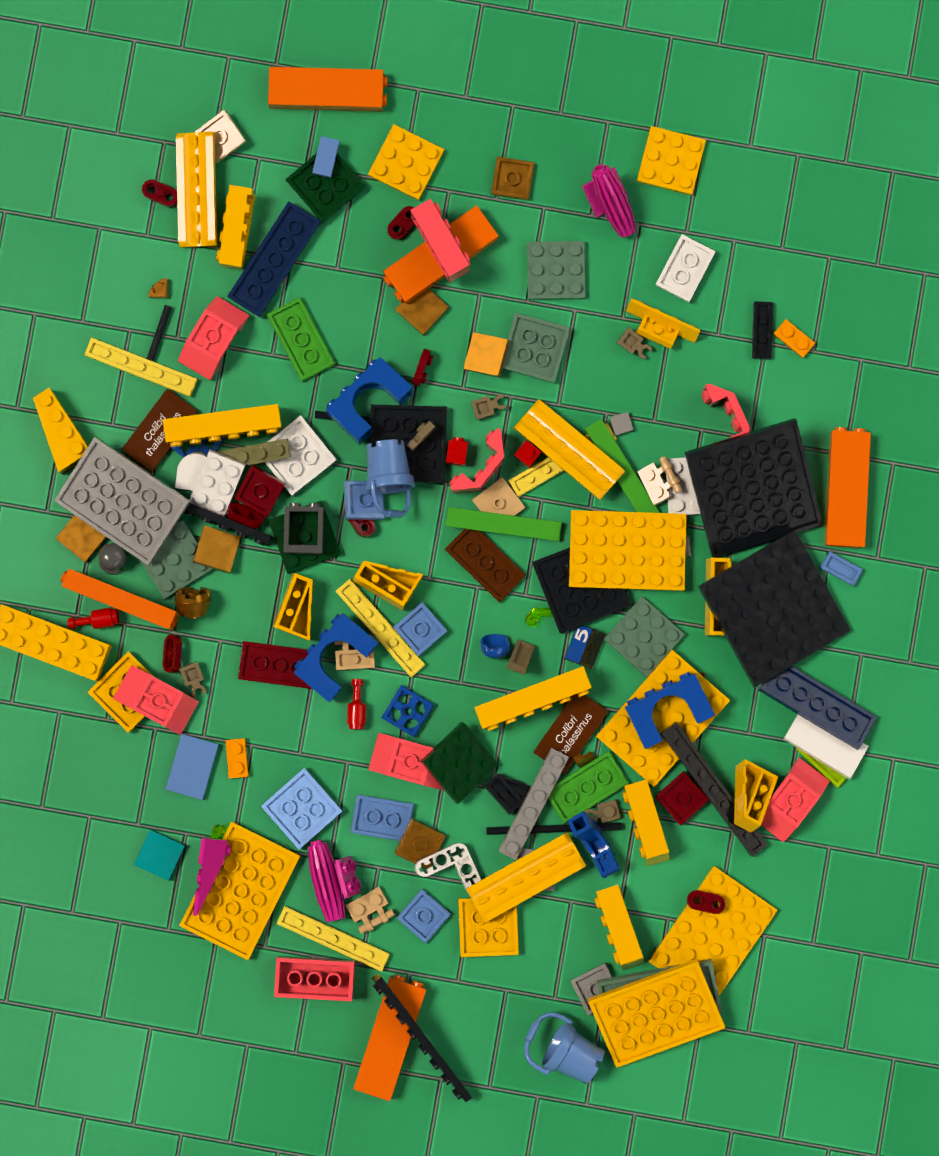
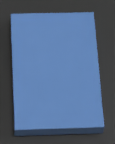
M181 734L165 790L203 800L219 744Z
M357 794L350 833L400 841L412 819L414 804Z

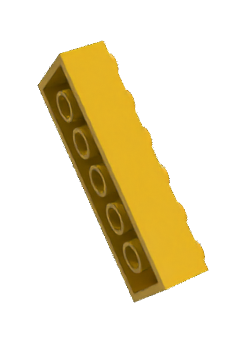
M278 404L163 419L166 444H170L171 447L183 446L182 443L190 442V445L201 444V440L209 439V442L221 441L220 437H228V440L239 439V435L247 434V437L259 436L258 432L265 431L266 435L276 434L281 429Z
M1 604V646L91 680L99 681L112 645Z
M584 666L474 708L482 729L487 728V731L498 728V723L503 721L506 724L517 721L516 717L523 714L524 718L535 714L534 710L540 707L543 711L553 707L552 703L559 701L560 704L570 701V696L577 694L578 697L589 693L588 689L592 687Z

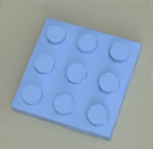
M305 768L261 806L298 849H301L342 812L341 808Z

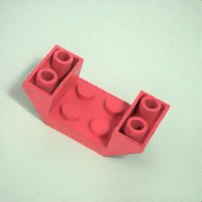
M216 296L204 310L186 340L178 362L211 381L220 366V360L237 332L242 330L250 315Z
M706 384L702 389L701 397L704 403H708L710 407L724 401V411L727 415L730 414L732 418L731 426L735 433L738 432V434L732 437L748 433L750 426L735 394L717 386Z
M499 428L496 431L492 429L485 438V441H487L486 447L496 454H492L485 464L487 467L484 470L480 469L474 476L475 482L463 473L460 476L456 474L449 483L451 486L450 492L456 494L480 491L503 463L502 434Z
M133 665L130 666L113 697L114 700L179 735L182 734L199 703L194 698Z
M378 733L368 770L443 790L420 762L433 749L432 747Z
M801 758L796 760L787 772L788 775L771 796L761 826L782 842L797 829L830 782Z

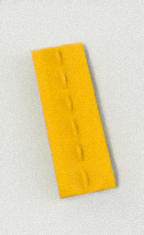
M215 132L177 133L176 165L180 248L217 246Z
M539 399L513 427L599 500L603 498L625 472L622 467Z
M568 832L471 885L466 890L483 921L488 922L579 871L586 864Z

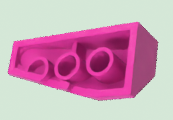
M210 837L201 839L198 863L201 865V869H199L197 874V884H199V887L195 893L193 915L197 916L200 914L226 860V856H230L231 845L228 844V840Z

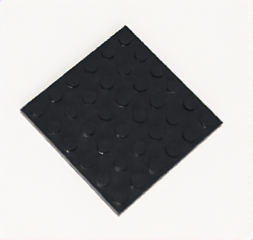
M795 418L684 452L712 558L778 539L792 530H796L798 533L822 525L798 423Z
M792 530L697 586L753 687L764 683L850 631L847 622L796 530Z

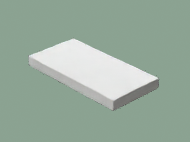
M798 714L783 740L847 779L852 777L869 747L862 743L860 749L856 750Z

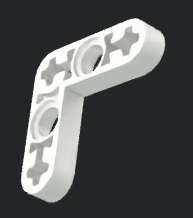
M461 843L452 844L418 860L414 867L415 872L419 876L427 877L454 864L465 890L472 885L470 880L465 881V878H471L475 874V878H472L473 882L477 883L481 880L467 847ZM457 846L463 849L461 852L462 856H452L453 861L450 860V856L446 852L448 850L450 854L455 852ZM440 854L446 857L444 865L436 863V857ZM432 858V863L436 869L433 870V866H430L426 869V873L419 871L421 863L428 865L431 863L429 859ZM464 864L471 866V872L468 875H464L461 871V867Z

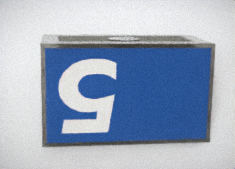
M584 625L576 627L564 659L592 670L606 634Z

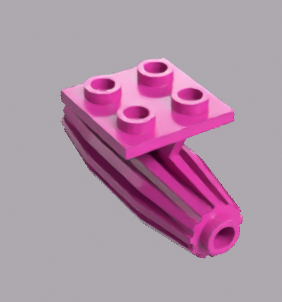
M599 164L594 167L591 173L593 180L582 186L596 218L605 213L607 220L619 236L627 237L632 235L636 230L634 216L628 201V195L615 167L610 169L607 165Z
M322 839L310 842L311 846L308 847L309 870L317 902L326 922L345 918L344 898L359 894L361 889L360 881L356 878L355 874L356 864L351 856L334 861L327 842L322 843Z

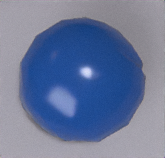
M485 635L481 638V651L488 658L500 659L505 657L510 651V642H508L505 635Z

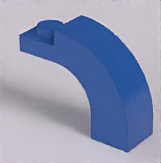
M583 811L567 820L574 836L588 849L602 878L605 879L620 870L613 848L589 814Z

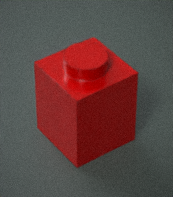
M453 437V440H449L446 464L465 467L468 442H464V438Z
M526 440L514 454V457L529 469L541 455V451Z

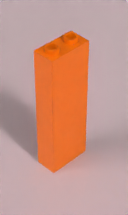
M269 67L268 106L269 109L383 112V106H387V94H383L384 87H387V76H384L383 70Z
M477 205L450 224L451 235L457 236L461 244V252H466L469 259H472L499 240V235ZM426 242L383 271L385 275L383 280L388 287L393 286L396 291L394 295L399 302L404 301L405 304L445 278Z
M835 427V430L830 432L824 546L865 547L871 432H866V429L855 428L854 431H847V428Z
M68 569L67 572L64 571L60 582H62V587L172 631L180 616L174 610L71 569Z
M397 974L394 977L390 976L387 985L416 1022L427 988L423 987L424 983L413 980L410 983L405 981L403 976ZM383 996L353 1089L390 1101L411 1037L407 1033L409 1028L405 1023L401 1025L395 1017L397 1012L394 1008L391 1010L384 1002L386 998Z

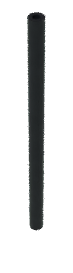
M597 823L602 831L621 830V823ZM569 824L534 825L530 833L572 832ZM510 826L486 827L487 835L507 834Z

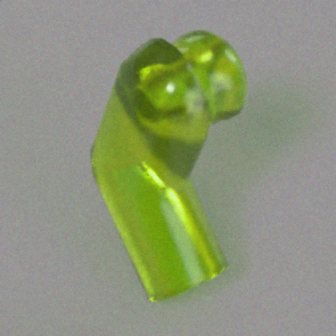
M533 608L526 615L525 622L527 626L534 627L541 617H551L550 608Z
M219 824L213 826L210 838L220 839V835L223 836L226 833V827Z

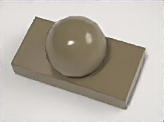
M517 639L507 668L525 675L535 645Z

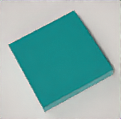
M150 830L134 865L170 881L186 845Z

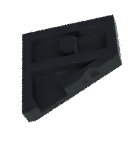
M500 773L483 786L508 815L523 803L530 789V786L515 779H510Z

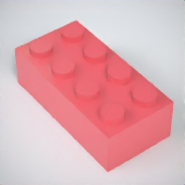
M429 199L411 209L413 222L448 282L451 283L468 273L471 261L466 252H461V244L457 236L451 235V226L446 218L442 219V211L437 202L433 203Z
M278 956L276 958L274 997L352 1001L355 960Z

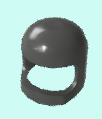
M115 543L106 544L99 551V566L104 572L117 575L125 568L127 554L119 545Z

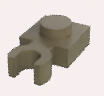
M629 327L626 328L616 342L631 354L636 350L638 356L642 359H646V356L642 354L644 348L649 351L652 350L649 345H642L641 342L644 338Z
M503 395L496 396L492 401L489 396L471 401L476 420L495 415L493 409L504 410L507 408L506 405L500 406L497 403L499 399L504 398Z
M430 421L427 424L425 422L422 423L416 430L418 433L407 444V447L414 451L432 433L435 426Z
M198 661L180 667L179 670L186 687L192 685L191 692L193 697H197L195 692L197 688L202 689L203 693L206 694L205 686L200 684V681L204 680V676Z
M616 799L597 804L598 810L596 811L593 809L585 811L586 813H593V820L595 822L598 818H601L602 823L621 818Z

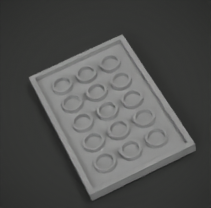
M98 437L93 438L54 500L147 565L151 564L191 502Z

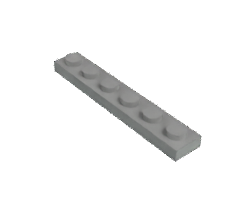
M553 748L550 749L498 849L499 852L514 860L517 859L569 758L568 756Z

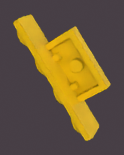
M635 299L630 300L626 312L643 319L636 332L637 334L669 349L672 348L677 335L695 343L700 333V329L695 328L693 325L682 322L676 317L669 316Z

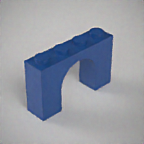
M381 357L377 360H372L367 366L368 369L364 373H359L354 378V382L350 386L344 387L340 392L341 395L336 400L332 399L327 405V415L359 445L373 433L372 427L354 409L356 398L361 392L370 388L381 389L399 405H402L414 393L413 387Z
M342 613L341 616L337 614L331 621L332 627L329 630L325 629L320 634L319 638L321 640L318 644L315 645L313 643L307 650L308 656L304 660L301 658L294 666L296 668L294 674L328 702L334 699L343 686L329 676L322 666L321 659L325 648L335 641H344L367 658L380 643L345 613Z
M690 672L682 674L677 682L673 683L670 680L662 684L663 688L658 691L651 689L644 693L645 697L639 700L635 697L627 701L628 705L625 706V709L645 749L662 741L653 722L652 711L657 701L665 696L673 695L684 699L697 724L715 716L695 673L690 674Z

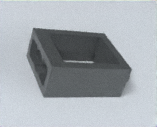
M289 503V506H285L284 553L323 554L324 507H320L319 503H309L308 507H302L301 503ZM290 512L318 513V545H289Z

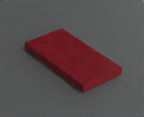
M243 641L238 679L312 689L294 674L296 670L294 666L301 658L304 660L308 656L307 650Z

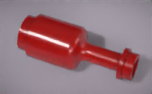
M110 607L93 610L89 617L75 619L72 616L67 619L69 629L76 630V626L89 624L94 629L113 627L115 624H119L120 619L117 608L113 609Z
M352 679L353 701L347 704L348 729L364 730V725H366V704L361 702V686L364 683L363 679Z

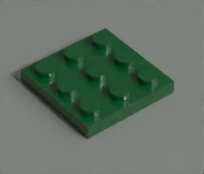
M316 153L285 179L322 224L366 188L365 184L338 153L331 178L312 174Z
M322 500L316 502L320 504V507H324ZM325 507L323 554H285L284 514L268 520L287 574L342 555ZM290 512L289 545H318V513Z
M460 722L420 761L456 804H459L499 765L464 722Z

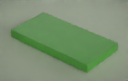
M300 297L266 314L302 382L336 365Z
M607 751L557 782L548 799L563 824L568 822L567 820L591 808L628 785L629 782L610 751Z

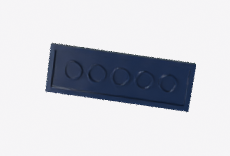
M288 201L227 297L260 318L321 224V221Z
M793 666L762 683L758 690L856 750L860 749L876 719V716Z

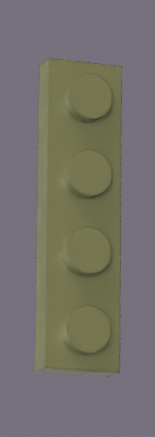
M288 438L217 451L245 463V466L292 457Z

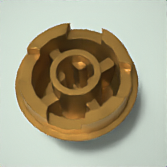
M191 587L177 589L176 597H174L179 615L190 619L206 615L212 600L210 590L204 587H200V590L191 589Z

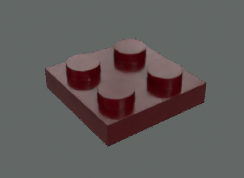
M252 465L234 499L268 517L286 483Z
M684 771L655 796L658 802L680 826L709 801Z

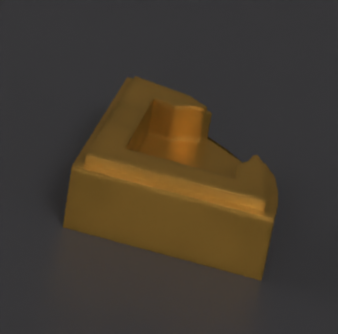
M161 279L155 283L150 289L148 297L168 298L169 279Z
M589 751L584 756L581 753L574 756V760L579 768L596 759L593 753Z

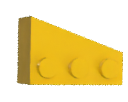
M363 561L354 576L353 582L398 609L403 610L422 580L423 574Z
M296 573L292 574L272 627L310 641L312 579Z
M746 759L735 766L734 824L752 832L761 826L778 776Z

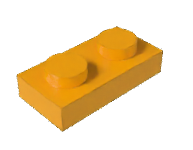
M787 319L784 320L773 334L802 359L815 344L814 341Z
M245 738L226 740L229 778L249 777Z

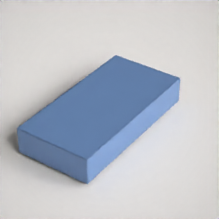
M321 136L312 174L327 178L332 177L340 140Z
M830 551L820 566V569L853 587L863 569Z

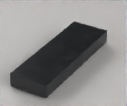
M753 302L752 359L771 360L773 302Z

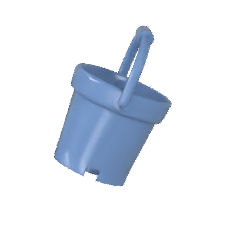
M397 439L376 441V447H372L371 443L366 445L368 479L365 481V491L372 495L376 508L386 517L401 518L409 511L411 505L410 489L415 487L414 478L410 474L404 441L401 440L399 445ZM405 491L406 505L403 511L383 509L376 495Z
M555 1012L544 1013L532 1023L525 1038L524 1054L528 1063L546 1075L556 1070L584 1084L589 1083L598 1070V1062H602L604 1050L578 1034L572 1026L573 1021ZM547 1017H555L566 1023L558 1029L543 1057L541 1067L531 1059L529 1045L536 1035L540 1022Z

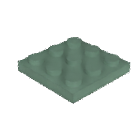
M584 241L527 242L528 300L585 299Z
M515 313L508 336L510 342L502 369L555 383L570 328Z
M184 520L174 526L151 564L147 565L142 562L164 599L175 594L177 589L186 587L213 570L212 568L193 563L198 543Z
M641 596L604 638V641L647 678L685 634Z

